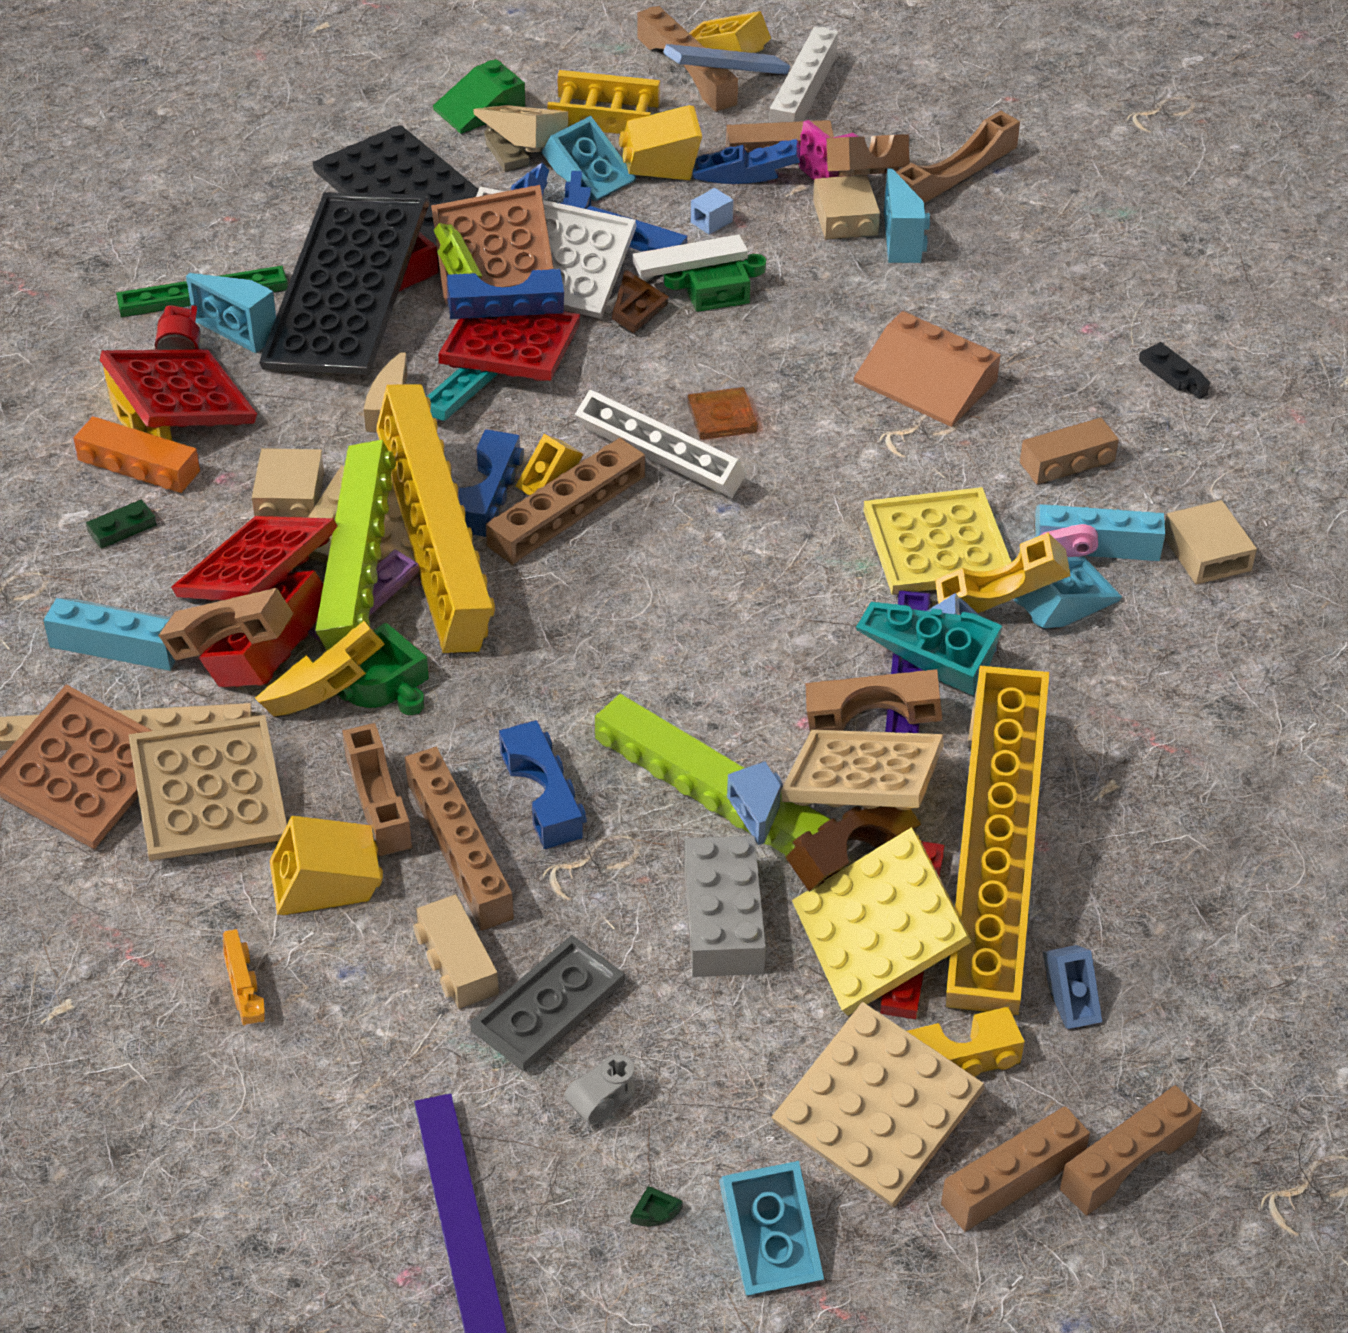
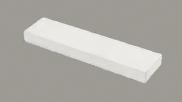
M740 235L633 254V263L640 278L748 259V250Z

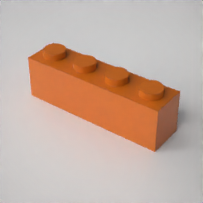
M92 416L73 437L79 461L182 493L200 472L197 448Z

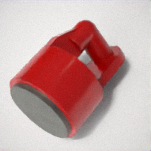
M172 305L165 307L164 313L158 320L155 350L199 349L201 330L195 322L196 305H191V309Z

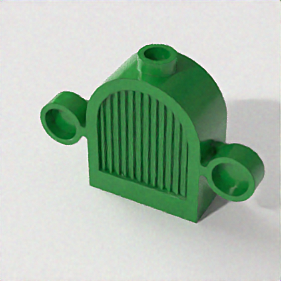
M749 254L748 259H744V261L738 260L663 274V283L672 290L686 288L696 312L749 304L751 283L749 278L763 275L766 272V258L760 254Z
M384 623L373 631L385 645L359 665L366 674L337 694L342 700H348L350 703L364 708L386 706L398 699L400 712L405 715L419 714L425 706L424 694L416 687L429 679L427 656L388 623Z

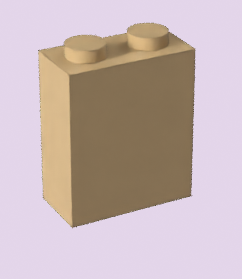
M867 175L814 179L813 202L825 240L878 235L880 211Z
M261 448L252 493L254 517L308 518L321 495L324 477L322 449Z
M1222 500L1177 510L1166 515L1164 539L1196 585L1252 571L1257 548Z

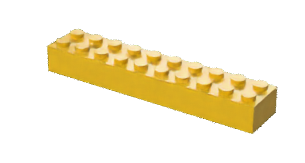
M422 384L386 385L376 430L379 440L383 439L388 451H392L395 456L396 467L392 469L391 480L415 562L419 565V575L442 653L480 652L483 639L488 636V622L490 617L494 616L495 603L494 599L489 597L487 592V577L481 573L479 552L474 550L472 544V530L470 527L467 528L465 522V508L463 505H460L458 500V486L456 483H453L451 478V464L449 461H446L444 456V442L442 439H439L437 434V420L432 418L430 412V398L425 396Z
M980 666L955 903V909L972 942L950 955L946 991V1007L987 1012L1009 1007L1012 1015H1019L1049 672Z

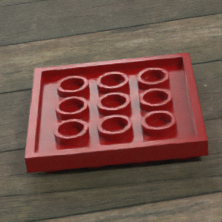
M563 312L557 314L460 318L438 353V364L449 365L452 368L480 370V372L502 373L509 377L521 376L533 378L536 381H551L580 325V314Z
M208 349L101 351L99 361L147 427L215 426L227 424L239 426L241 424L255 423L257 413Z
M255 516L172 585L171 588L176 597L210 599L211 601L227 600L269 590L275 584H279L287 579L288 573L293 568L305 563L315 549L327 544L330 541V536H332L338 526L334 518Z

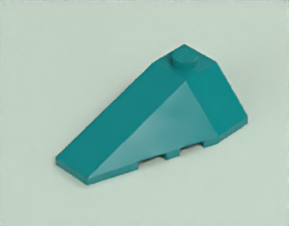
M870 602L858 622L856 630L923 671L937 669L940 681L974 696L979 677L980 666H990L1002 631V625L974 613L962 612L961 615L942 613V609L931 608V611L913 610L910 606Z

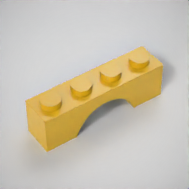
M1048 532L1021 543L1020 553L1017 558L1002 568L991 571H972L961 568L935 579L939 603L956 593L975 612L980 613L1067 578L1071 574L1066 549Z

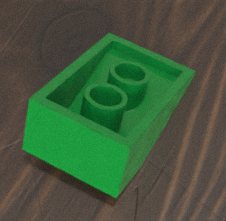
M498 59L489 60L474 67L433 105V110L462 134L486 124L474 115V109L503 105L526 107L525 82Z

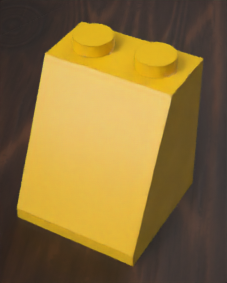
M688 105L627 121L625 131L620 133L619 147L623 148V163H626L628 173L690 180L702 140L695 107Z
M292 815L269 860L277 915H289L369 901L375 889L380 887L383 879V870L379 867L377 860L378 847L373 838L371 825Z

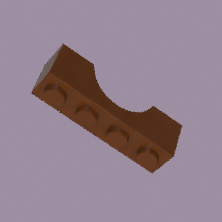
M858 805L846 812L839 822L835 818L830 819L817 829L818 832L814 835L807 831L793 841L795 848L785 858L810 892L823 884L824 880L837 874L849 864L846 850L847 841L859 840L878 848L911 827L915 831L922 824L911 809L899 810L896 807L886 806L861 809Z

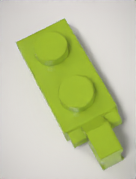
M439 223L433 231L441 244L437 253L448 274L476 273L481 279L482 274L461 234L455 230L452 224Z

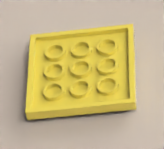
M983 487L864 501L863 511L892 595L899 594V591L919 592L936 590L935 579L961 568L972 571H991L1011 563Z
M912 827L842 869L837 874L827 878L816 889L810 892L806 891L792 900L837 1001L847 1016L854 1013L862 1002L869 1004L972 942L928 854Z

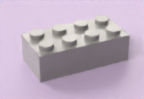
M755 837L685 838L684 872L692 977L764 974L766 945Z

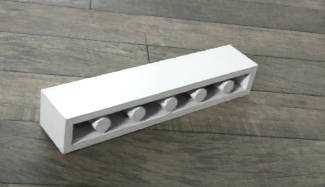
M826 27L813 28L770 107L769 123L800 122L804 120L836 59L838 31L829 30Z
M589 390L575 413V416L586 429L611 441H615L620 437L644 453L646 458L730 498H733L747 474L737 458L592 390Z

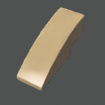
M400 352L372 383L364 405L366 432H377L376 427L386 385L407 384L406 353Z

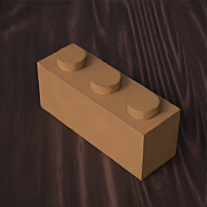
M1100 417L1023 440L1019 463L1038 485L1115 462L1119 438Z

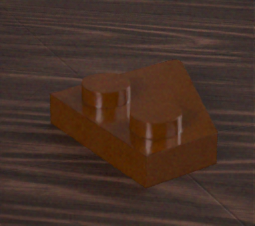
M625 270L613 309L612 319L635 333L668 305L669 296L630 271Z

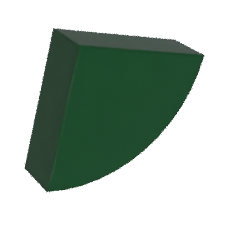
M648 1186L630 1216V1223L645 1227L664 1224L679 1214L683 1208V1201Z

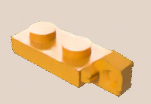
M237 929L224 931L223 956L242 1025L262 1023L265 1020L264 998L254 994V992H257V980L254 970L248 971L246 964H250L247 942H240Z

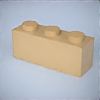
M455 894L416 908L417 923L413 925L414 933L420 945L425 943L428 948L426 954L432 970H439L442 976L440 977V983L447 998L452 996L458 1009L498 995V973L457 895Z

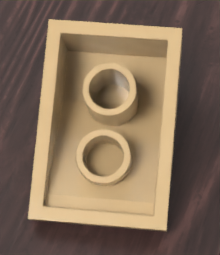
M511 105L474 109L475 116L515 146H524L525 151L540 152L541 147L544 149L551 135L568 127V111Z

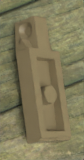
M487 125V129L484 132L486 145L504 171L529 165V156L522 146H515Z

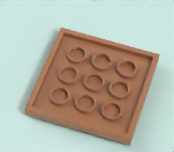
M540 185L431 206L434 229L439 223L453 225L455 230L461 234L482 274L481 280L496 287H512L527 280L532 270L554 269ZM436 237V244H437V251H438V250L440 249V245H441V244H440L438 238ZM438 255L443 296L447 305V275L449 274Z
M66 684L0 759V797L95 849L138 797L129 734L153 730Z

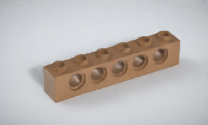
M619 437L486 523L487 547L513 565L645 477V454Z
M437 746L405 756L407 784L480 930L482 931L514 920L512 891Z

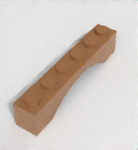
M652 6L637 12V38L649 50L655 48L665 49L666 44L705 48L660 6ZM684 65L696 84L702 100L715 112L737 105L738 78L729 69Z
M1000 110L983 120L969 140L947 159L928 166L910 163L896 173L926 203L1016 149L1020 121Z

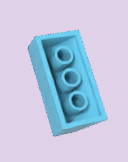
M1043 504L1036 506V537L1048 531L1086 524L1096 529L1098 533V548L1093 553L1084 556L1160 561L1165 538L1164 513Z
M56 598L43 620L50 648L171 671L175 663V659L158 636L171 617L78 599Z

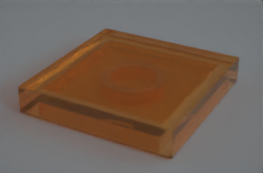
M744 387L687 394V403L700 440L757 432L758 424Z

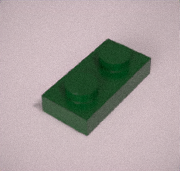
M142 499L86 522L88 533L101 549L157 526L155 515Z

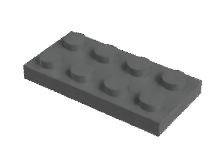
M571 935L470 1022L471 1031L524 1072L624 984L625 974Z

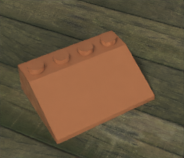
M902 311L886 326L854 376L853 382L952 427L997 382L1001 354Z

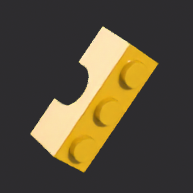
M1009 1007L974 1014L970 1034L972 1041L967 1043H957L948 1039L944 1035L939 1023L907 1031L974 1077L982 1072L995 1069H1009L1021 1063L1025 1043Z

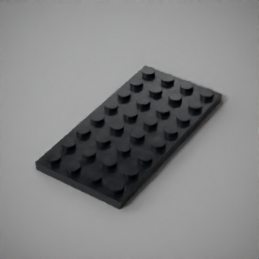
M402 125L394 126L389 130L370 136L363 141L313 161V170L339 193L427 195L430 204L420 233L436 246L431 206L476 197L479 191L475 185ZM438 259V272H440L439 259Z
M323 193L259 363L263 370L370 375L430 204L427 195Z

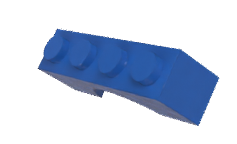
M593 206L587 208V210L629 218ZM636 220L637 227L629 248L645 252L687 244L688 236Z
M560 269L532 270L527 280L512 287L489 285L482 281L476 273L447 275V301L450 319L557 314L564 312L565 292Z
M485 429L476 450L478 471L486 475L487 478L477 485L458 488V500L460 505H463L465 508L467 528H471L472 535L487 537L486 523L499 516L500 505H505L507 488L509 485L514 484L517 465L521 466L524 459V448H520V435Z
M537 720L499 730L500 754L510 776L532 779L541 784L545 789L544 793L532 802L533 826L543 849L582 839L583 824L587 822L586 813L581 803L576 804L573 784L570 779L565 780L563 776L564 769L559 755L554 756L552 753L553 746L549 733L547 731L542 732Z

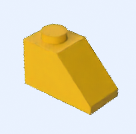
M543 434L515 487L530 496L539 488L558 478L562 473L578 465L584 454L563 440Z

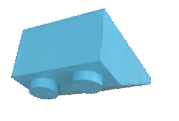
M592 116L551 135L541 152L555 172L568 182L571 180V171H582V186L591 187V199L595 202L637 179L635 175L628 173L626 163H623L622 157Z
M887 169L883 215L888 263H921L922 252H927L928 240L927 235H924V230H929L930 214L925 213L924 201L893 169Z
M195 273L186 275L190 303L197 306L195 322L254 353L265 347L276 319L272 290L252 280Z
M1067 557L1071 576L1013 600L1025 608L1032 616V620L1036 625L1042 628L1067 626L1117 603L1122 596L1085 557Z
M799 1161L722 1176L719 1183L746 1296L824 1280Z

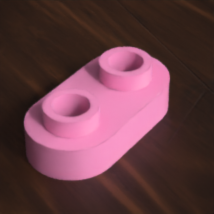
M1080 524L1048 531L1066 549L1067 557L1089 555L1098 548V533L1090 525Z

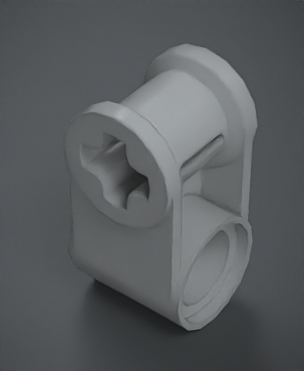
M621 1054L607 1057L585 1075L578 1077L569 1085L564 1095L565 1100L589 1125L593 1126L602 1122L611 1112L634 1096L636 1091V1084L633 1079L635 1073L634 1063L630 1058Z

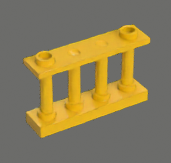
M559 70L557 82L558 97L561 100L560 103L548 102L547 109L568 111V127L592 116L603 132L620 134L621 131H625L627 121L651 115V112H646L647 107H659L660 80ZM572 99L587 100L585 105L570 104ZM597 101L612 103L610 108L596 107ZM622 104L637 105L636 111L621 109Z

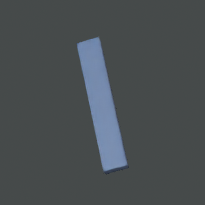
M666 44L663 51L666 56L683 65L787 74L790 65L775 55Z

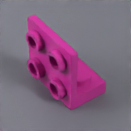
M806 120L803 121L800 135L799 168L813 180L844 177L839 176L838 171H828L826 138L830 137L811 121ZM849 133V134H845V135H841V136H837V137H833V138H839V137H858V136H857L856 134H854V133Z

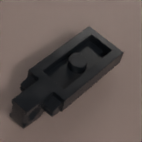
M1162 342L1140 352L1139 362L1175 390H1187L1199 400L1208 395L1210 381L1202 372Z

